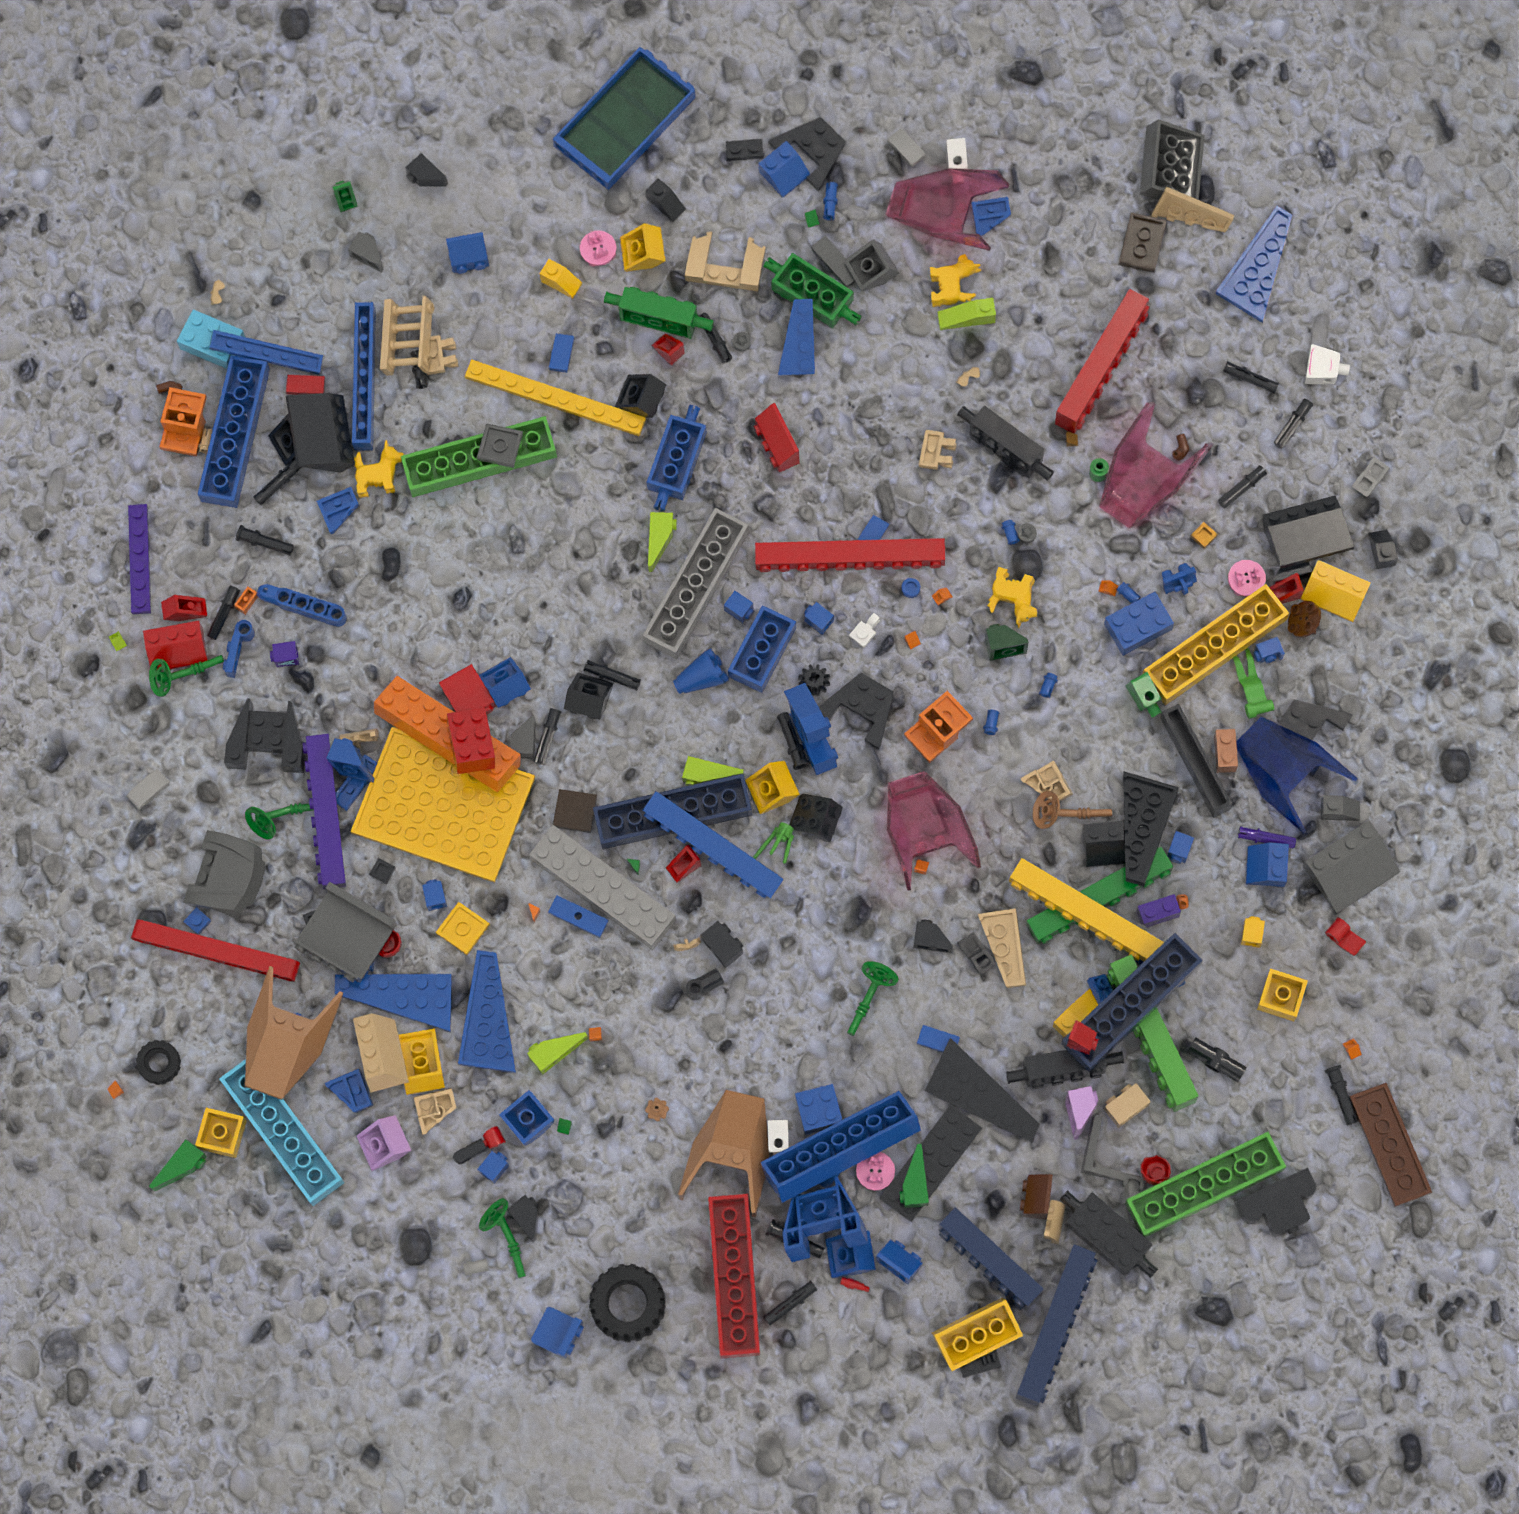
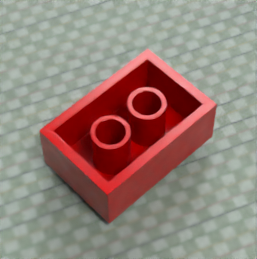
M485 708L447 713V727L457 774L495 769V753Z

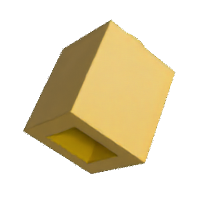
M1255 916L1245 918L1241 945L1260 948L1265 921Z

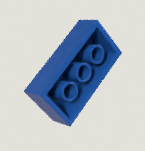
M762 605L728 669V677L763 693L797 628L796 621Z

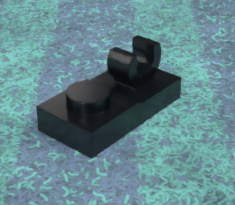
M997 1350L960 1367L962 1377L966 1378L1000 1368L1001 1363Z

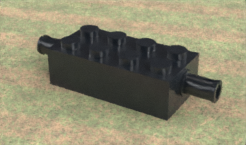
M985 405L977 415L965 406L959 410L957 416L970 424L969 435L971 439L977 444L981 443L984 445L989 453L998 455L1004 464L1013 466L1019 475L1030 478L1036 472L1046 481L1052 477L1054 471L1042 463L1044 448Z
M1067 1050L1025 1057L1023 1069L1006 1071L1008 1084L1026 1081L1027 1087H1032V1089H1040L1044 1087V1084L1050 1083L1052 1086H1057L1067 1080L1079 1082L1083 1080L1082 1078L1089 1076L1090 1079L1100 1078L1102 1074H1105L1107 1066L1124 1064V1056L1122 1051L1110 1053L1088 1072Z
M1068 1190L1060 1198V1201L1073 1210V1214L1066 1221L1065 1225L1124 1277L1134 1267L1141 1269L1150 1279L1158 1271V1268L1145 1258V1254L1151 1249L1153 1244L1093 1192L1084 1202H1080Z

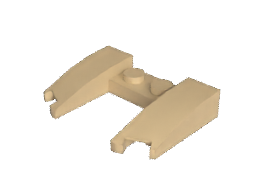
M707 232V236L697 239L693 236L685 271V281L752 291L759 290L766 250L765 246L762 248L753 243L754 239L749 237L743 267L740 269L707 264L712 232Z

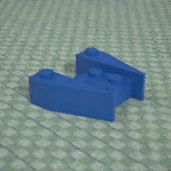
M806 683L784 691L791 711L790 717L815 774L819 775L836 768L838 754L835 748L831 749L826 739L830 736L829 728H831L828 717H823Z
M834 1177V1187L803 1195L798 1194L791 1198L783 1230L784 1249L791 1262L811 1258L808 1236L840 1228L848 1248L868 1243L866 1226L838 1177Z

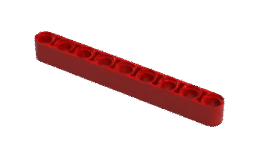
M136 919L131 939L137 942L263 975L267 974L269 966L273 967V977L295 982L301 964L294 959Z

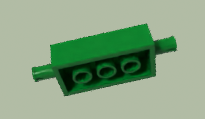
M794 253L789 256L783 266L771 257L767 259L768 261H765L763 267L776 274L771 281V289L793 303L794 299H813V317L832 329L842 317L855 326L858 324L857 321L860 322L862 316L849 308L854 300V292Z
M625 287L622 296L607 291L604 297L605 304L618 306L620 321L691 340L695 327L710 332L713 328L714 320L698 316L697 306L690 301H677L674 297H662L652 291L648 293L643 292L637 287Z

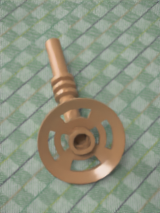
M1045 791L1035 801L1033 821L1038 828L1047 829L1055 823L1058 816L1078 817L1079 819L1082 817L1083 819L1086 817L1087 819H1090V817H1112V809H1060L1058 796L1052 791ZM1040 807H1042L1041 812H1042V816H1043L1041 819H1040V815H1039V813H1040Z

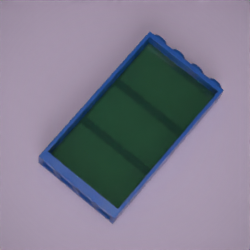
M639 47L553 138V145L609 190L696 98L695 88L691 83L684 82L677 72L669 70L663 61L655 59L648 49L644 50L642 47Z

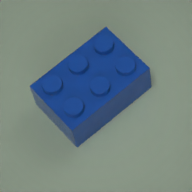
M1154 591L1105 617L1104 625L1122 656L1173 630L1174 622Z

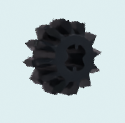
M810 664L809 670L806 668L802 669L803 674H799L798 679L801 681L798 684L806 683L811 694L813 695V692H816V695L819 697L820 690L825 693L827 691L826 687L830 686L828 681L830 674H825L826 668L819 670V664L815 668ZM811 678H816L817 683H813Z

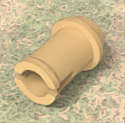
M203 429L202 440L198 445L201 453L207 454L212 429H208V432L207 429Z

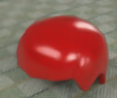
M393 930L379 952V956L385 958L393 957L400 951L402 941L398 932Z
M1158 1155L1149 1158L1145 1157L1141 1163V1175L1148 1184L1157 1185L1170 1178L1171 1166L1166 1159Z

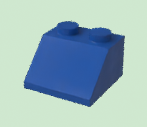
M787 141L758 163L759 173L782 198L810 175L799 154Z
M483 232L446 239L453 273L463 274L468 270H483L489 267Z
M511 657L479 675L498 708L506 706L511 700L521 697L531 690L523 672Z
M335 738L326 759L339 775L374 782L375 779L365 758L360 753V750L354 746L353 742L347 738L342 740Z
M1264 843L1248 846L1246 884L1285 887L1287 883L1289 844Z
M866 1231L868 1243L848 1248L842 1234L825 1239L831 1278L858 1275L876 1270L870 1231Z
M890 1239L877 1254L876 1261L908 1285L923 1263L920 1262L921 1258L914 1252L910 1254L904 1250L905 1246L898 1240L893 1242Z

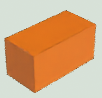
M247 586L234 604L235 608L246 615L258 598L257 592Z

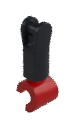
M494 1126L483 1134L484 1140L480 1138L453 1154V1160L457 1164H464L471 1158L487 1151V1147L493 1149L505 1143L506 1141L499 1127Z

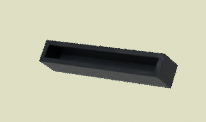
M1177 704L1162 711L1160 719L1212 817L1214 818L1231 810L1232 802L1180 705Z

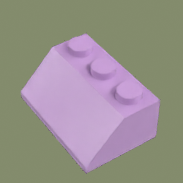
M1091 1086L1067 1092L1065 1105L1074 1140L1079 1138L1097 1106V1093L1092 1091Z

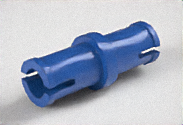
M830 182V186L829 183H826V194L823 198V204H825L823 218L829 221L835 219V206L838 203L836 198L838 184L835 182Z

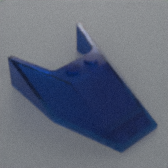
M1262 716L1236 741L1237 750L1262 798L1303 837L1307 833L1289 799V794L1316 766H1322L1350 779L1355 785L1358 783V778L1317 742Z

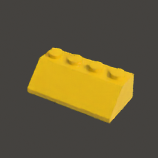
M1003 1297L932 1332L936 1344L951 1371L1023 1336L1006 1299Z

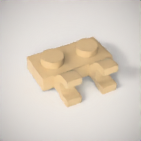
M440 335L431 336L429 353L431 364L428 368V373H426L427 375L445 372V367H459L456 355L443 356L444 349L456 350V342L453 337L441 340Z
M925 430L919 467L938 470V466L941 465L952 469L953 457L942 456L941 450L943 447L947 450L955 451L956 439L944 438V432Z

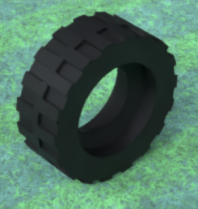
M154 1040L141 1047L142 1049L138 1052V1057L136 1058V1067L145 1080L156 1085L167 1084V1082H171L178 1075V1071L181 1068L180 1055L169 1042ZM156 1053H162L168 1058L167 1067L160 1072L153 1071L149 1066L151 1056Z

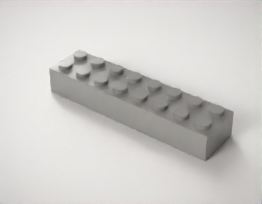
M717 508L714 509L642 635L644 643L675 659L678 658L748 535L749 524Z
M554 825L551 826L529 854L530 859L651 950H654L676 922V916Z

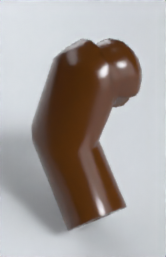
M167 381L156 385L159 394L169 391V387L181 390L183 388L180 383L174 381Z

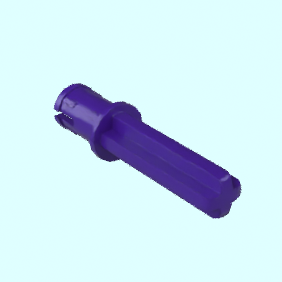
M1242 826L1239 828V839L1252 840L1254 843L1289 844L1291 849L1295 848L1296 845L1295 837L1260 831V828H1257V830Z

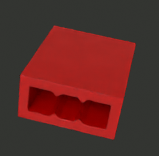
M472 664L439 682L440 688L454 712L485 708L487 715L496 707L494 700Z

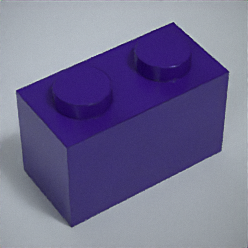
M1175 894L1139 905L1136 910L1140 923L1145 925L1146 928L1178 918L1181 914Z

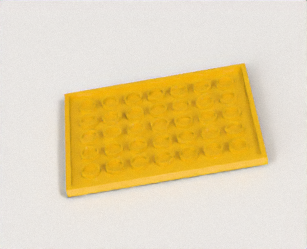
M391 727L373 773L375 780L369 783L350 832L351 834L495 883L535 780V775L517 769L497 793L468 773L457 774L454 764L401 730Z

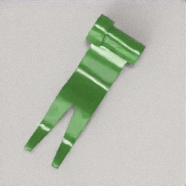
M1247 648L1245 653L1249 677L1246 676L1238 656L1232 659L1235 663L1238 680L1243 686L1248 704H1245L1246 715L1248 719H1251L1259 714L1274 711V704L1272 699L1267 700L1263 684L1256 673L1253 656L1249 648Z

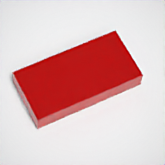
M287 375V394L324 393L325 376Z

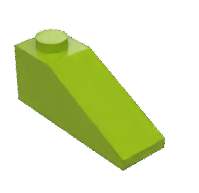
M994 298L973 300L937 312L940 330L992 324L996 321Z
M650 512L649 572H653L673 537V530H677V519H674L673 513Z
M688 756L682 781L686 786L744 774V770Z
M585 1032L542 1041L539 1044H533L528 1049L527 1055L543 1075L589 1038Z

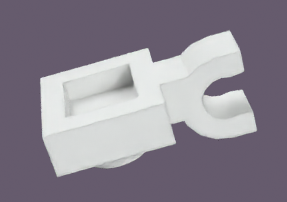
M873 613L866 624L860 621L849 634V637L865 648L876 635L873 628L880 622V617Z

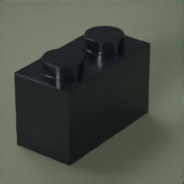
M717 921L704 931L700 937L726 968L743 954V944L737 937L734 939L729 934L731 930L725 923L721 924Z

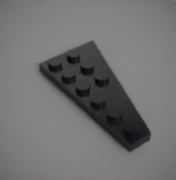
M1123 771L1125 881L1144 887L1179 787Z
M951 1038L949 1039L925 1091L1032 1142L1040 1124Z

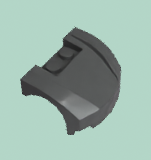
M207 830L201 847L206 852L195 885L189 884L183 902L194 908H209L238 919L247 906H252L261 888L265 872L262 849L244 839Z

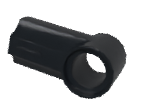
M715 968L697 979L690 980L686 985L687 997L691 1000H699L702 995L724 984L721 974ZM692 986H697L700 991L693 994L689 989Z

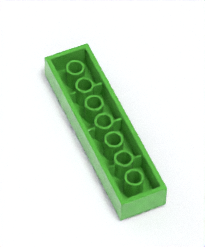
M546 416L506 427L523 431L514 468L477 460L484 433L401 456L412 498L557 458Z
M1132 954L1110 963L1106 976L1110 984H1114L1115 988L1138 968ZM1156 1008L1132 1032L1135 1038L1139 1037L1141 1041L1140 1049L1143 1055H1147L1149 1058L1148 1066L1151 1072L1156 1073L1158 1077L1156 1082L1160 1091L1164 1090L1166 1094L1165 1102L1168 1108H1172L1176 1112L1195 1104L1199 1095Z
M1266 1132L1126 1199L1125 1205L1139 1233L1147 1237L1284 1171L1286 1165L1269 1132Z

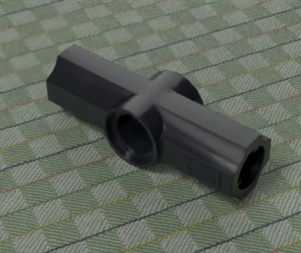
M1198 1038L1194 1039L1187 1051L1190 1055L1204 1062L1205 1066L1217 1073L1221 1072L1236 1082H1239L1247 1069L1246 1066L1230 1058L1229 1054L1218 1047L1213 1048Z

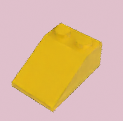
M1088 989L1054 1021L1053 1028L1063 1037H1066L1072 1031L1075 1020L1081 1022L1098 1006L1091 989Z
M435 1028L400 1034L399 1040L409 1081L404 1083L406 1095L445 1088Z

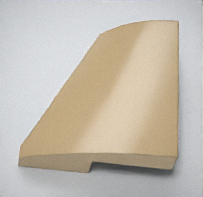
M375 728L341 734L339 739L347 738L353 742L356 748H361L360 742L378 741L379 731Z
M1055 761L1020 778L1022 782L1040 794L1045 791L1054 792L1058 796L1059 801L1073 795Z
M452 1088L413 1097L422 1135L428 1133L431 1128L456 1109Z
M1056 1200L1050 1201L1043 1238L1050 1239L1051 1243L1059 1244L1066 1205Z

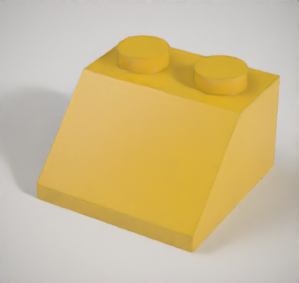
M644 223L620 237L624 271L651 269L665 262L661 227Z
M785 761L770 762L745 780L760 814L785 805L800 795Z

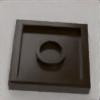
M559 789L553 825L560 829L591 833L594 818L593 807L596 806L597 795Z

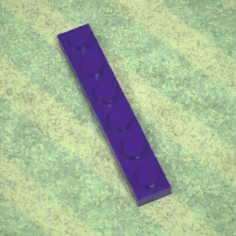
M128 505L132 615L151 613L148 505Z

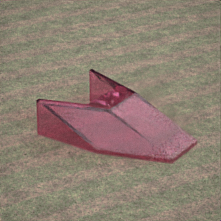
M943 169L896 182L886 216L931 237L990 251L991 247L979 234L963 233L971 201L976 196L1009 188L1010 184L998 170Z
M1153 401L1145 404L1116 447L1099 505L1101 509L1128 528L1134 526L1176 494L1214 445L1212 442L1205 443L1201 450L1180 465L1154 449L1146 442L1156 404Z
M923 771L888 783L887 833L907 891L911 890L913 859L941 848L955 846L977 868H981L978 848L960 805L932 777Z

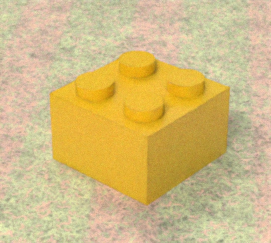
M1270 968L1257 1010L1294 1022L1298 1015L1308 980Z
M205 1108L195 1146L200 1150L237 1158L247 1120L243 1116Z

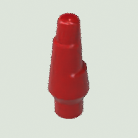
M841 1278L840 1284L848 1289H858L865 1292L870 1290L869 1286L855 1279Z

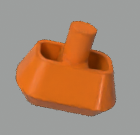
M1177 895L1176 899L1179 908H1188L1187 895Z

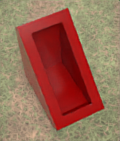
M668 334L662 335L651 345L671 366L685 354L683 342Z
M1298 573L1269 587L1282 604L1301 599L1304 592Z
M686 845L666 866V869L674 880L679 882L701 867V862L690 845Z

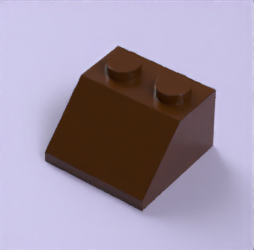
M1052 1174L1028 1175L1027 1180H1023L1022 1191L1026 1192L1025 1199H1021L1020 1211H1023V1217L1047 1219Z

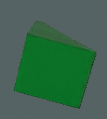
M816 209L805 212L808 228L819 225Z
M627 859V862L636 874L639 875L640 860Z
M559 1118L557 1132L569 1135L572 1122Z

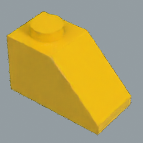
M548 259L540 272L542 283L572 299L582 285V282L566 267L551 259Z

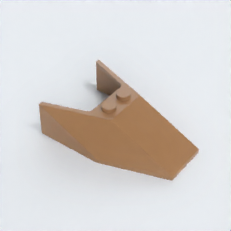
M269 966L247 1026L245 1087L282 1100L321 1055L341 1005L343 992L339 991L315 1019H307L273 1005V967Z
M730 1090L724 1092L693 1142L678 1193L679 1200L684 1199L686 1189L702 1164L705 1162L716 1163L747 1172L752 1217L757 1216L765 1182V1175L760 1162L770 1158L764 1098Z

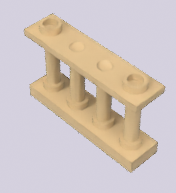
M426 296L422 297V305L399 307L392 299H384L380 370L386 376L394 375L396 366L418 365L424 373H428V368L431 364L429 353L434 304ZM421 313L420 323L397 324V318L400 314ZM420 330V340L396 341V334L400 331ZM419 347L418 357L395 359V351L397 349Z

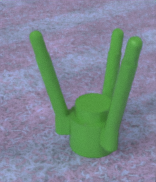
M780 822L778 828L775 827L773 833L763 843L753 858L756 859L775 837L776 841L769 854L772 855L780 841L786 842L787 840L783 863L786 864L791 842L794 838V835H792L794 828Z

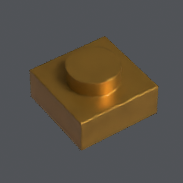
M1203 522L1191 534V538L1205 550L1218 534Z

